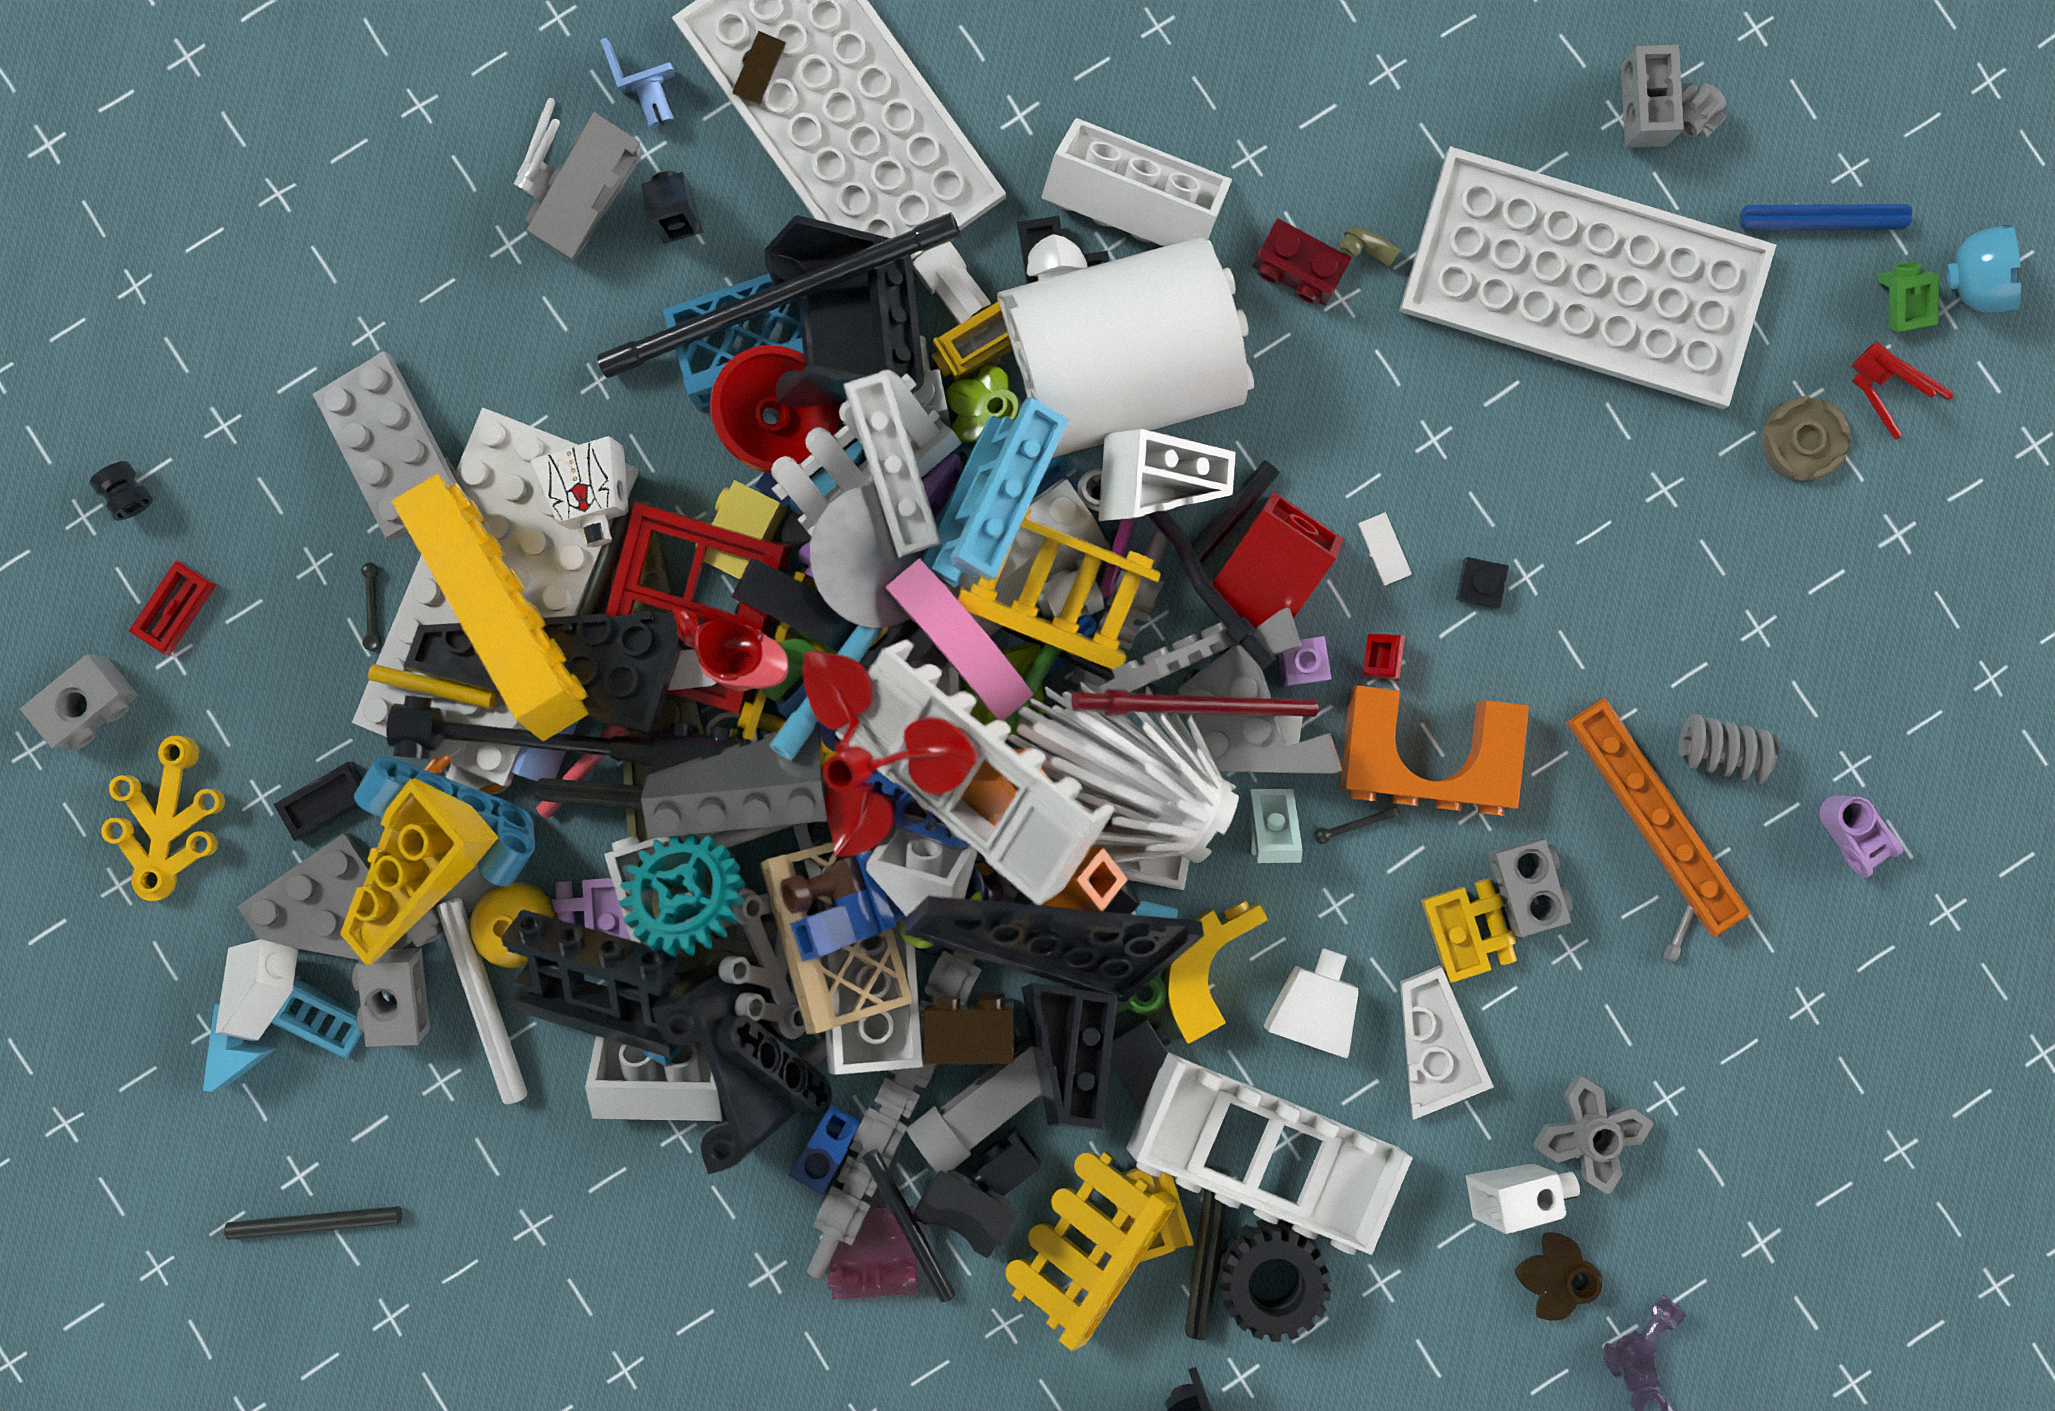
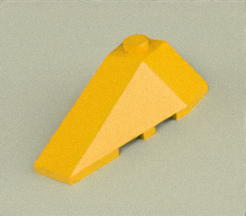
M416 778L410 779L385 810L381 825L385 827L378 847L371 848L367 859L371 863L364 885L356 889L340 935L366 966L375 963L464 878L498 839L496 833L471 805Z

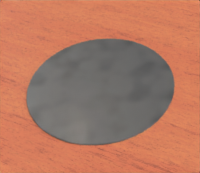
M867 485L848 490L839 495L822 512L811 537L810 566L820 594L826 603L840 616L865 627H891L907 621L910 617L885 587L919 558L921 559L926 549L898 557L876 486Z

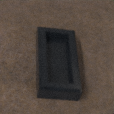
M346 762L273 805L293 840L300 841L360 807L355 801L354 794L363 778L354 762Z

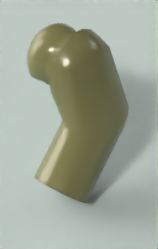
M1358 226L1347 229L1344 232L1345 237L1339 244L1340 250L1350 257H1357L1361 250H1363L1387 267L1391 266L1401 251V248L1380 234Z

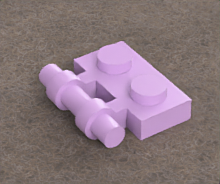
M612 878L582 880L583 897H573L572 881L555 882L556 899H552L553 913L557 912V919L575 924L574 911H584L585 927L630 940Z

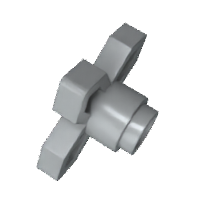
M1576 1075L1564 1093L1572 1121L1545 1124L1535 1139L1533 1146L1557 1163L1580 1156L1582 1179L1605 1194H1611L1623 1175L1617 1156L1621 1153L1624 1146L1642 1145L1654 1123L1629 1106L1606 1113L1604 1090L1585 1077Z

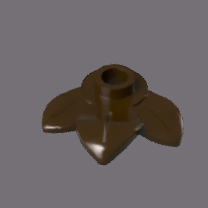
M1555 1232L1543 1234V1255L1531 1256L1522 1261L1515 1269V1275L1520 1283L1532 1293L1539 1295L1536 1305V1316L1545 1320L1558 1321L1569 1317L1578 1304H1587L1595 1300L1603 1286L1600 1271L1591 1262L1584 1260L1580 1246L1571 1238ZM1578 1274H1584L1586 1278L1585 1283L1581 1287H1573V1278Z

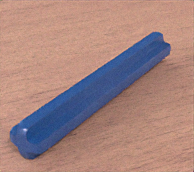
M1908 204L1747 205L1740 213V226L1744 230H1903L1912 223V207Z

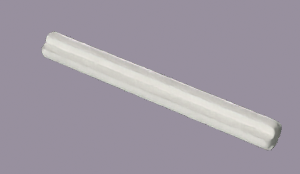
M460 898L444 901L437 905V912L502 1102L504 1104L519 1102L527 1096V1090L481 955L477 952L470 938L469 920L463 902Z

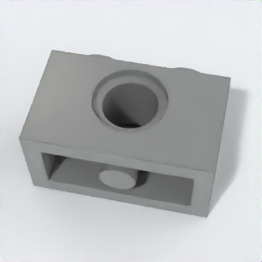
M86 654L24 704L20 710L51 749L78 750L94 740L96 737L94 732L103 724L114 722L124 716L129 710L128 704L139 695L107 656ZM84 696L87 701V708L81 715L78 710V702Z
M422 948L388 949L372 965L366 966L362 960L355 965L352 981L355 991H359L361 1003L357 1014V1025L359 1031L364 1032L365 1047L418 1045L430 1030ZM382 991L393 994L397 1003L387 1001L383 997Z

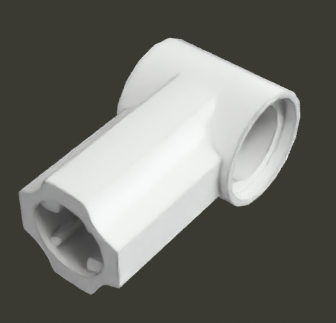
M951 242L927 250L912 261V268L919 279L932 294L936 292L959 324L992 305L978 284L965 270L967 266Z

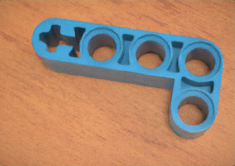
M379 756L374 759L354 794L355 801L361 808L383 818L385 810L410 779L416 778L471 805L498 836V839L478 862V868L483 877L489 882L503 887L510 886L515 882L535 849L534 821L528 811L512 802L387 756Z

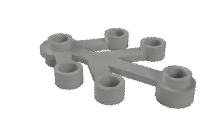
M749 889L735 890L734 892L738 893L745 902L743 905L730 907V910L738 917V921L729 923L743 925L760 967L749 965V962L744 957L727 956L720 963V977L726 983L742 984L746 982L770 988L775 1000L774 1004L766 1003L760 994L743 993L736 1001V1014L750 1016L755 1021L759 1019L768 1020L772 1029L781 1037L787 1039L798 1038L806 1029L792 978L790 986L786 982L788 964L779 932L777 933L773 951L760 920L763 911L761 898ZM736 965V971L733 974V968ZM752 1002V1008H751V1011H749V1006H750V1003Z

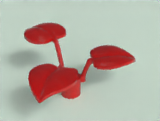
M809 651L804 654V685L814 715L824 726L831 730L841 729L849 723L841 742L835 745L838 753L828 758L823 767L824 779L828 786L831 787L826 796L827 823L832 835L834 856L846 857L860 854L882 842L889 835L894 824V809L891 801L881 793L872 792L873 783L866 781L872 776L874 770L900 760L909 759L908 773L911 780L925 792L943 794L954 790L962 784L977 763V754L972 742L959 727L945 719L932 716L917 719L906 726L903 737L907 750L874 759L868 750L860 746L850 747L849 744L859 726V718L856 714L866 711L872 703L873 686L871 679L860 663L847 656L819 651Z

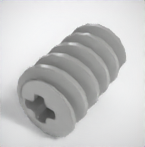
M1691 714L1685 721L1679 736L1678 754L1680 757L1688 755V765L1691 769H1697L1701 760L1705 759V770L1708 773H1713L1718 764L1722 763V774L1726 777H1730L1737 766L1738 777L1744 781L1748 780L1752 771L1755 770L1756 783L1764 784L1776 765L1780 741L1776 733L1772 735L1765 729L1755 731L1751 726L1741 725L1738 728L1734 722H1724L1721 724L1716 718H1707L1704 721L1701 715Z

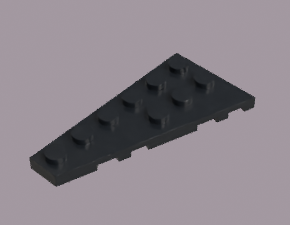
M651 611L634 612L633 615L607 616L606 614L543 618L546 625L542 629L549 639L553 638L566 657L567 661L562 664L570 675L574 674L588 696L582 700L589 712L584 718L653 736L684 644L678 637V629L673 612L652 613ZM461 623L418 625L404 667L410 671L501 695Z
M929 895L904 919V935L1081 990L1118 995L1117 1001L1123 1003L1204 937L1202 921Z

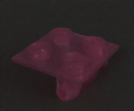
M912 1205V1206H909V1208H910L911 1212L913 1213V1205ZM870 1208L852 1246L839 1241L830 1260L831 1272L828 1273L829 1290H832V1300L919 1293L916 1256L890 1208Z

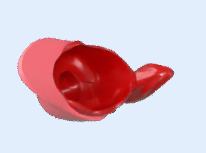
M682 607L673 609L678 637L685 645L695 648L698 662L704 674L718 684L734 691L743 692L752 688L776 686L787 677L789 663L784 649L780 644L759 630L731 619H718L700 624L698 616L690 610Z

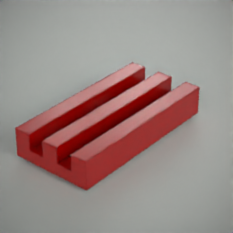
M175 560L128 632L162 654L171 655L217 584L204 578L199 572L190 569L182 561ZM185 576L187 579L175 597L170 600L163 611V615L149 634L146 630L181 577ZM196 585H198L193 594L191 595V597L189 598V600L187 601V603L185 604V606L183 607V609L181 610V612L179 613V615L177 616V618L175 619L174 623L162 639V641H160V639L162 638V636L164 635V633L166 632V630L168 629V627L170 626V624L172 623V621L174 620V618L176 617V615L178 614V612L180 611V609L182 608V606L184 605V603L186 602V600L188 599Z

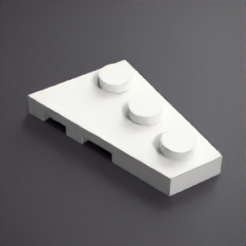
M1439 965L1400 981L1412 1119H1417L1493 1088V1084L1442 967Z

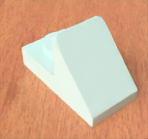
M1251 789V853L1257 856V863H1301L1303 849L1294 790Z

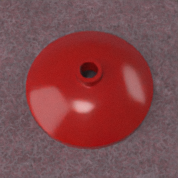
M775 345L750 348L733 357L723 367L715 380L710 397V415L715 432L724 447L737 460L755 470L772 474L774 462L781 457H790L800 465L812 455L805 442L811 430L824 428L832 436L838 432L840 404L796 408L780 405L776 402V383L778 379L787 371H802L804 369L803 353L788 347ZM763 414H772L776 419V423H766L763 419Z

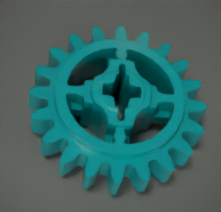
M696 834L687 835L684 843L678 836H670L668 847H665L659 840L655 839L653 841L655 853L649 855L647 852L640 850L638 854L643 861V865L641 867L628 865L626 868L635 877L634 881L620 884V887L631 895L619 901V905L626 912H630L623 919L624 923L631 929L635 928L633 935L642 943L647 941V946L655 952L664 947V950L670 956L675 957L681 945L683 950L691 956L694 955L696 941H700L707 949L712 948L710 934L715 932L717 935L725 938L727 933L722 926V922L724 920L729 922L738 921V917L730 910V907L743 905L745 902L738 893L734 892L745 886L744 880L739 875H734L741 869L740 865L733 858L729 859L731 853L725 846L720 845L717 847V843L708 835L700 842ZM707 869H710L713 877L711 896L706 894L704 874ZM654 891L658 893V900L660 901L658 908L661 910L657 919L652 909ZM671 891H675L679 894L674 895ZM680 892H683V893H688V892H690L694 897H691V896H689V895H687V894L682 895V894H680Z

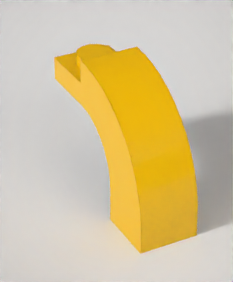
M1243 900L1223 911L1226 918L1219 921L1214 910L1210 907L1200 913L1193 920L1202 921L1204 937L1167 967L1166 994L1173 1018L1188 1044L1226 1023L1211 996L1208 985V972L1214 956L1221 947L1268 920L1261 905L1256 902L1248 905L1247 901Z

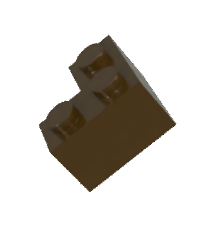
M979 993L978 1000H971L970 1005H960V998L956 997L934 998V1005H926L924 1009V1064L1014 1063V1000H1005V993Z

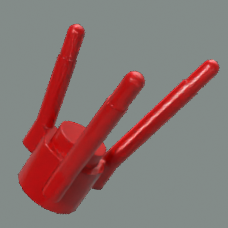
M1878 341L1868 347L1851 365L1858 372L1852 381L1863 390L1894 439H1900L1901 432L1870 383L1875 381L1881 386L1893 374H1896L1930 398L1935 397L1936 393L1948 400L1954 397L1953 392L1896 357Z

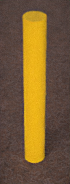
M373 664L368 672V679L370 681L488 709H493L497 700V694L377 664Z

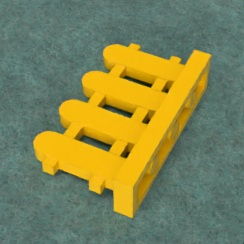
M1107 1151L1103 1152L1101 1157L1094 1152L1080 1154L1076 1158L1074 1163L1075 1172L1085 1182L1078 1192L1072 1188H1063L1053 1194L1051 1204L1054 1211L1061 1216V1219L1055 1228L1050 1224L1042 1223L1035 1225L1030 1230L1028 1236L1029 1243L1039 1252L1033 1263L1026 1259H1017L1010 1262L1006 1268V1278L1016 1288L1012 1296L1019 1302L1024 1301L1027 1297L1050 1316L1046 1324L1052 1329L1056 1330L1062 1325L1065 1330L1058 1341L1071 1351L1088 1343L1179 1202L1166 1191L1152 1195L1147 1193L1146 1191L1150 1184L1143 1178L1138 1179L1135 1184L1111 1165L1115 1157ZM1095 1189L1120 1208L1113 1220L1088 1201ZM1131 1216L1135 1219V1222L1130 1230L1126 1231L1123 1227ZM1072 1225L1097 1244L1090 1255L1065 1237ZM1106 1253H1108L1112 1257L1106 1267H1103L1100 1263ZM1049 1261L1073 1280L1067 1291L1042 1272ZM1085 1289L1089 1293L1084 1301L1080 1303L1077 1298L1082 1290Z

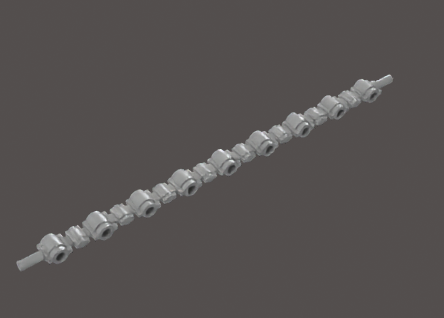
M1159 532L1154 533L1144 556L1154 560L1151 568L1155 570L1169 543L1166 536ZM1123 568L1113 587L1112 595L1107 602V605L1110 607L1127 569ZM1144 576L1142 577L1117 637V640L1120 641L1118 649L1123 648L1130 651L1140 630V627L1133 624L1135 618L1146 622L1164 584L1163 581L1158 580L1156 582ZM1108 612L1104 613L1096 632H1101ZM1076 666L1070 680L1072 683L1079 685L1077 691L1079 693H1085L1081 690V682L1095 693H1102L1099 686L1109 682ZM1068 689V692L1070 694H1073L1075 692L1071 689ZM1039 746L1040 749H1042V750H1044V751H1046V752L1052 754V755L1055 756V757L1060 758L1059 756H1057V755H1055V754H1053V753H1051V752L1047 751L1046 749H1044V748H1042V747ZM1047 776L1054 784L1059 782V780ZM991 866L995 870L1004 891L1002 902L1014 903L1019 891L1009 887L1011 882ZM944 950L938 959L924 990L925 993L933 996L931 1002L922 999L919 1005L923 1067L888 1070L896 1074L894 1080L888 1077L885 1078L874 1101L882 1105L880 1110L870 1106L859 1125L850 1147L851 1150L859 1153L857 1158L848 1156L837 1179L845 1185L843 1189L832 1185L816 1217L813 1227L821 1230L824 1235L806 1271L809 1275L822 1279L839 1241L851 1246L854 1243L871 1206V1203L862 1198L864 1194L873 1197L878 1187L862 1158L867 1152L878 1149L886 1166H890L904 1138L906 1128L909 1126L899 1121L900 1117L903 1115L910 1118L921 1095L914 1091L915 1086L918 1085L926 1089L938 1064H924V1009L926 1005H934V998L940 997L960 998V1005H966L982 971V968L973 965L975 958L984 961V959L959 951H954V954H951Z

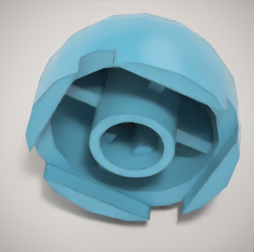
M2011 225L1998 226L1974 233L1965 239L1958 248L1955 263L1947 264L1949 290L1958 289L1961 301L1970 309L1980 312H2005L2019 309L2021 282H2017V268H2020V256L2014 227H2011Z

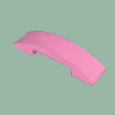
M920 558L885 587L913 622L915 621L969 684L973 693L996 720L1004 721L1034 695L994 642Z

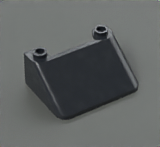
M796 215L764 249L765 264L772 282L777 285L891 238ZM910 255L799 299L804 369L802 371H787L778 379L776 383L777 404L796 408L841 404L848 400L843 386L845 383L878 374L884 370L893 371L900 378L908 374L916 384L910 390L912 394H915L923 386L924 370L912 259Z

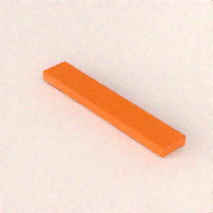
M1606 699L1598 700L1567 720L1566 724L1710 937H1717L1751 914Z

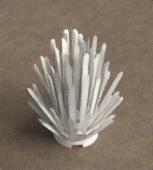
M1081 682V690L1085 693H1095ZM1147 686L1145 694L1153 695V693ZM1045 687L1047 695L1067 709H1063L1060 706L1050 708L1033 698H1030L1031 705L1062 724L1049 720L1025 706L1018 708V714L1022 716L1018 721V734L1060 758L1016 735H1009L1006 738L1027 751L1029 749L1041 751L1046 757L1041 769L1047 776L1059 781L1066 777L1077 780L1081 785L1080 790L1083 791H1079L1074 800L1089 813H1093L1109 803L1115 808L1109 817L1112 823L1130 827L1104 825L1092 844L1124 846L1104 848L1108 855H1120L1116 856L1113 860L1115 863L1179 855L1194 863H1199L1212 853V850L1206 848L1216 831L1225 834L1238 803L1239 796L1231 792L1236 786L1222 779L1191 714L1187 723L1193 738L1177 713H1171V719L1167 713H1154L1160 721L1159 723L1172 738L1170 740L1147 713L1135 712L1144 722L1142 726L1144 731H1142L1126 717L1106 716L1103 711H1099L1114 723L1112 724L1095 711H1074L1071 707L1072 694L1063 692L1061 697Z

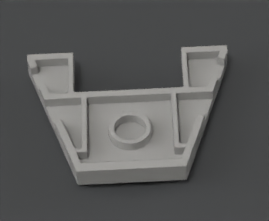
M1289 608L1280 610L1256 628L1257 632L1255 635L1273 656L1302 646ZM1236 645L1178 688L1179 696L1271 698L1262 669L1242 646L1237 647ZM1185 714L1188 721L1190 714ZM1191 714L1218 771L1331 774L1342 771L1330 733L1286 746L1277 716Z

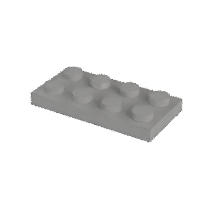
M387 352L379 353L312 394L386 539L395 541L408 533L391 500L437 473L450 486L457 483L393 357Z

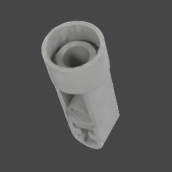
M1031 1038L1014 1050V1063H997L940 1109L934 1106L906 1128L916 1147L937 1173L940 1170L947 1173L949 1170L956 1168L972 1155L970 1149L1042 1093Z

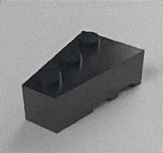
M1030 983L1021 987L1047 1124L1088 1131L1103 1130L1118 995Z

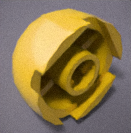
M515 882L510 886H498L485 893L474 906L469 920L470 938L477 952L489 963L505 968L525 967L528 963V958L508 952L507 947L502 945L501 936L522 910L557 919V912L553 913L552 903L549 897L544 894L545 892L538 886L525 882Z

